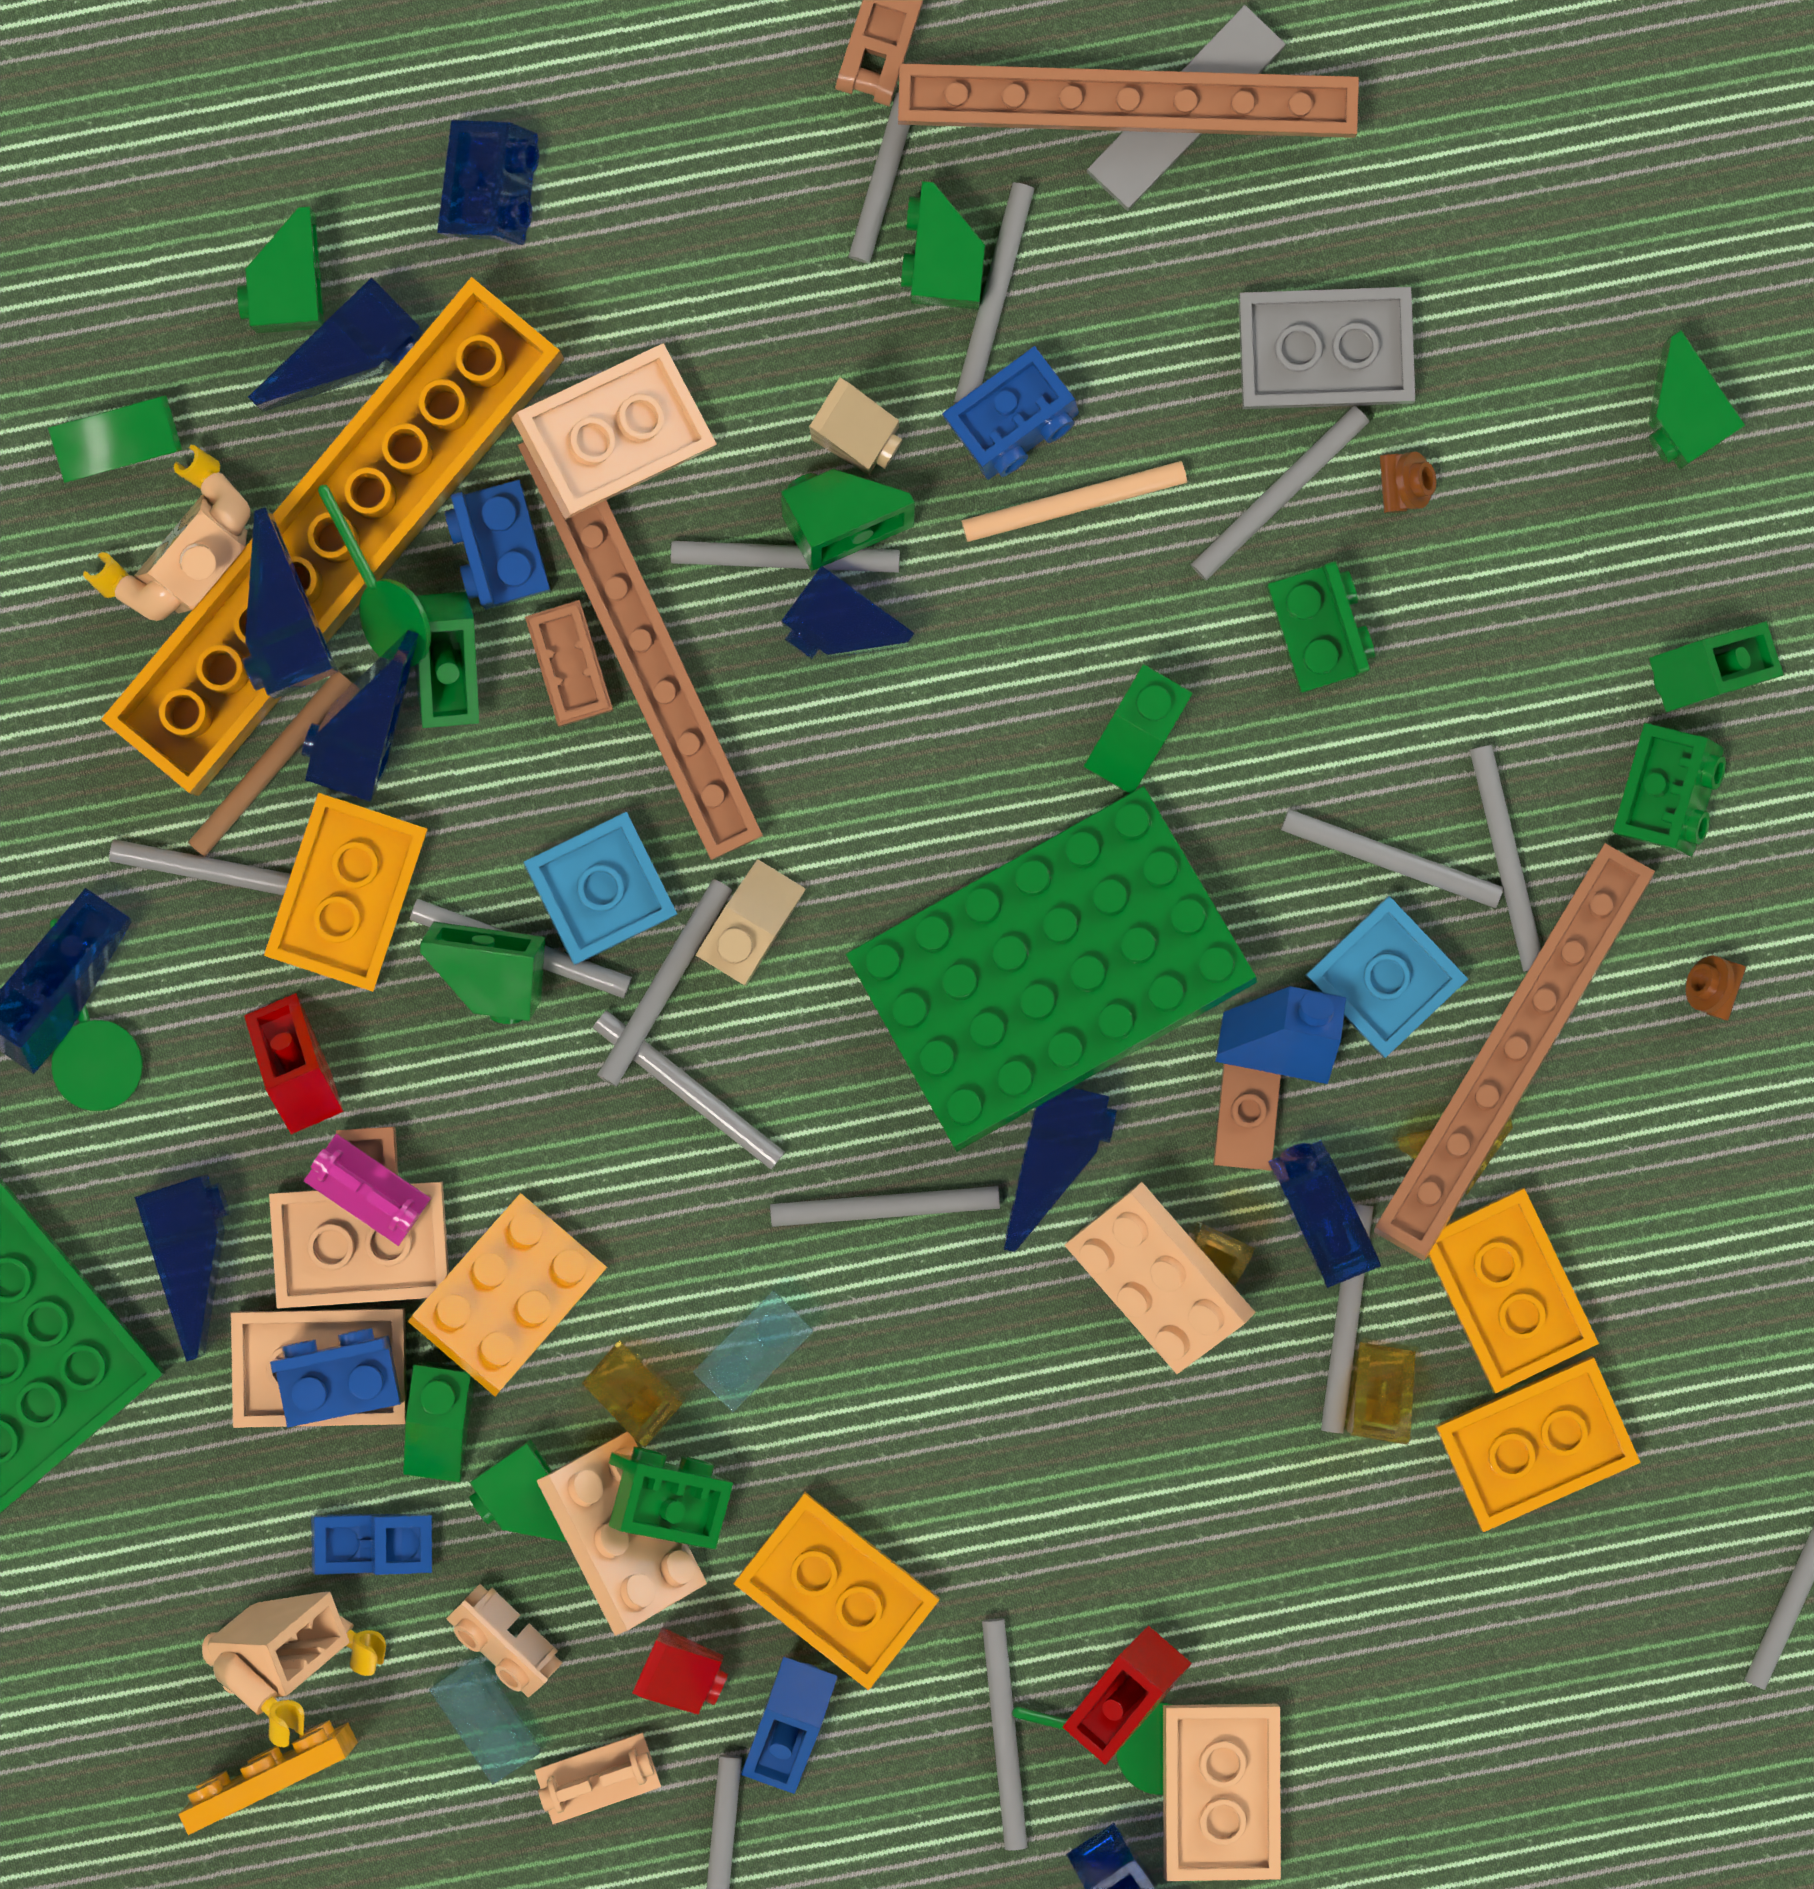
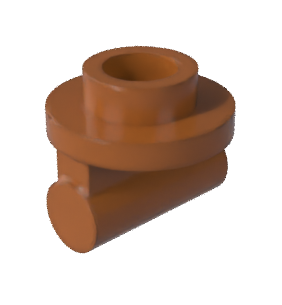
M1418 452L1379 456L1384 513L1406 512L1408 509L1426 507L1436 489V474L1432 465Z
M1714 955L1702 958L1694 965L1687 977L1686 997L1689 1004L1694 1009L1704 1012L1709 1016L1728 1021L1746 967Z

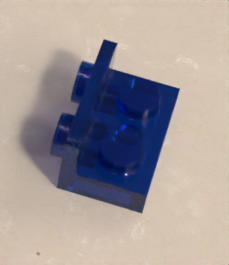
M451 120L437 233L447 237L496 239L511 245H524L527 228L532 220L530 200L533 176L539 164L537 133L511 122Z

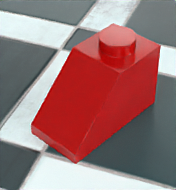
M297 993L244 1015L266 1092L290 1134H294L344 1112L333 1075Z
M1148 1625L1116 1658L1062 1728L1106 1765L1160 1704L1192 1663Z
M662 1627L632 1694L698 1715L704 1701L715 1706L729 1674L719 1670L724 1655Z

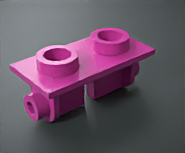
M335 1134L326 1149L323 1148L310 1167L312 1168L304 1180L312 1188L397 1246L401 1244L431 1200L429 1196L338 1134Z

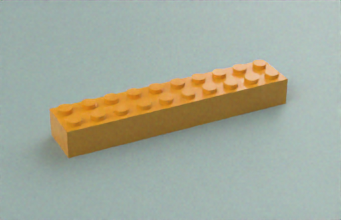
M471 277L101 720L188 793L199 796L358 607L361 596L367 588L318 493L319 486L324 484L329 487L376 580H380L512 423V417L528 404L564 361L561 351Z

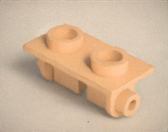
M479 1584L446 1619L454 1626V1633L463 1645L472 1651H480L496 1666L495 1672L506 1686L514 1691H522L529 1698L547 1682L548 1678L562 1664L555 1656L558 1650L530 1623L514 1637L507 1629L521 1615L493 1587L487 1591Z
M643 1732L534 1770L540 1786L538 1790L540 1801L544 1811L549 1812L552 1824L661 1787Z

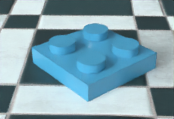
M627 812L523 862L574 966L677 916V912Z
M1387 896L1305 974L1321 993L1346 997L1344 1017L1383 1058H1386L1468 980L1458 967L1390 896Z

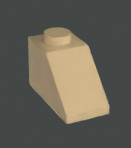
M842 378L838 379L809 426L811 440L868 475L871 474L876 464L885 469L903 439L895 435L899 428V420Z
M757 859L725 906L696 953V956L744 986H747L806 889Z

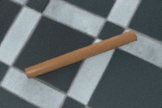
M335 670L188 841L195 850L206 857L354 683L339 670Z

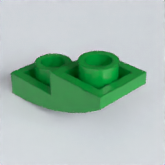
M166 395L48 428L64 483L182 451Z

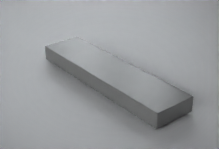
M1244 5L1181 72L1260 74L1285 48L1286 44ZM1123 131L1087 169V173L1125 210L1129 211L1203 133Z

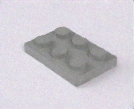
M1411 287L1239 293L1242 409L1413 404L1415 402Z

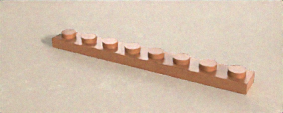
M900 63L898 125L1355 138L1358 123L1359 77Z
M524 442L519 444L518 447L710 859L714 860L763 837L607 500L565 520Z
M1606 843L1603 845L1376 1224L1374 1233L1425 1261L1651 882L1655 873L1654 870Z

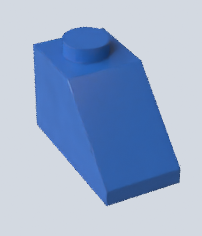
M1289 986L1223 1012L1215 1062L1328 1084L1341 1042L1346 997Z
M783 1657L741 1775L795 1794L820 1731L837 1675L820 1670L814 1665L800 1663Z

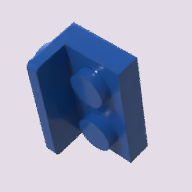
M1034 346L951 406L942 415L978 463L982 474L989 480L998 473L1001 477H1004L1017 470L1028 459L1026 452L1044 439L1047 443H1051L1065 435L1075 423L1073 418L1079 414L1075 398Z
M520 480L465 495L462 492L451 495L454 509L444 512L453 544L464 542L469 564L460 566V571L469 599L479 597L481 606L484 609H489L551 591Z
M367 1328L338 1335L340 1345L318 1350L316 1339L282 1346L284 1357L270 1361L272 1373L277 1375L287 1428L402 1404L389 1335L374 1338L373 1329Z

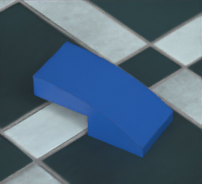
M430 1514L311 1515L312 1573L315 1575L432 1573V1515Z

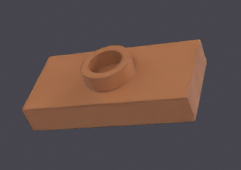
M578 600L525 616L558 727L614 711L581 601Z
M1223 1063L1213 1165L1271 1171L1281 1075Z

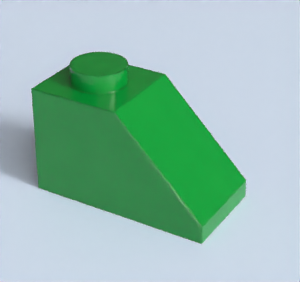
M310 206L298 207L245 269L246 285L237 286L241 320L249 319L250 327L257 334L325 328L316 214Z
M1682 331L1673 335L1663 344L1648 424L1654 431L1649 435V440L1655 451L1665 463L1668 464L1674 461L1679 470L1745 426Z
M831 469L820 475L816 473L802 475L792 481L787 489L781 491L782 517L811 572L914 527L915 502L910 493L836 469Z
M465 591L417 595L416 597L426 612L431 631L429 651L424 660L414 666L422 728L478 724L479 704L474 617L467 593Z
M1767 621L1702 639L1649 658L1654 674V685L1661 696L1666 712L1784 676Z
M1143 664L1083 767L1128 794L1134 792L1193 693Z
M433 922L421 941L420 953L473 1014L488 1015L491 1020L502 1024H516L523 1020L530 1021L541 1001L545 937Z
M419 1361L414 1364L405 1424L403 1475L461 1482L475 1379L460 1366L428 1361Z
M531 1439L480 1473L470 1482L476 1492L471 1494L469 1499L486 1524L489 1525L495 1520L503 1531L567 1542L537 1483L538 1479L553 1471Z

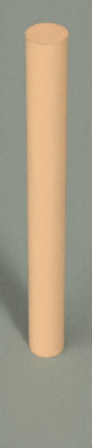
M1179 461L964 519L961 522L966 540L970 542L1187 483V477L1183 463Z

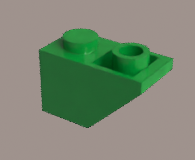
M922 181L921 196H909L906 230L917 231L915 254L904 253L901 287L912 288L911 303L979 310L985 244L934 182Z

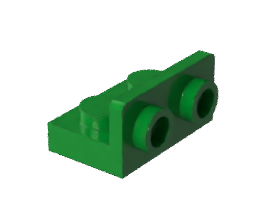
M1336 561L1324 564L1320 568L1266 585L1300 694L1354 678L1370 671L1367 660L1375 658V650L1366 625L1356 626L1350 605L1357 604L1358 597L1353 579L1348 570L1340 573Z
M1644 723L1612 832L1622 837L1669 848L1680 854L1692 857L1696 844H1702L1708 832L1710 815L1706 810L1712 789L1716 790L1719 788L1725 774L1726 760L1722 756L1723 747L1709 738Z
M634 1447L631 1456L611 1452L608 1464L622 1469L623 1473L609 1527L621 1532L716 1550L733 1482L712 1474L714 1464L686 1456H681L679 1465L665 1463L666 1454L642 1447Z

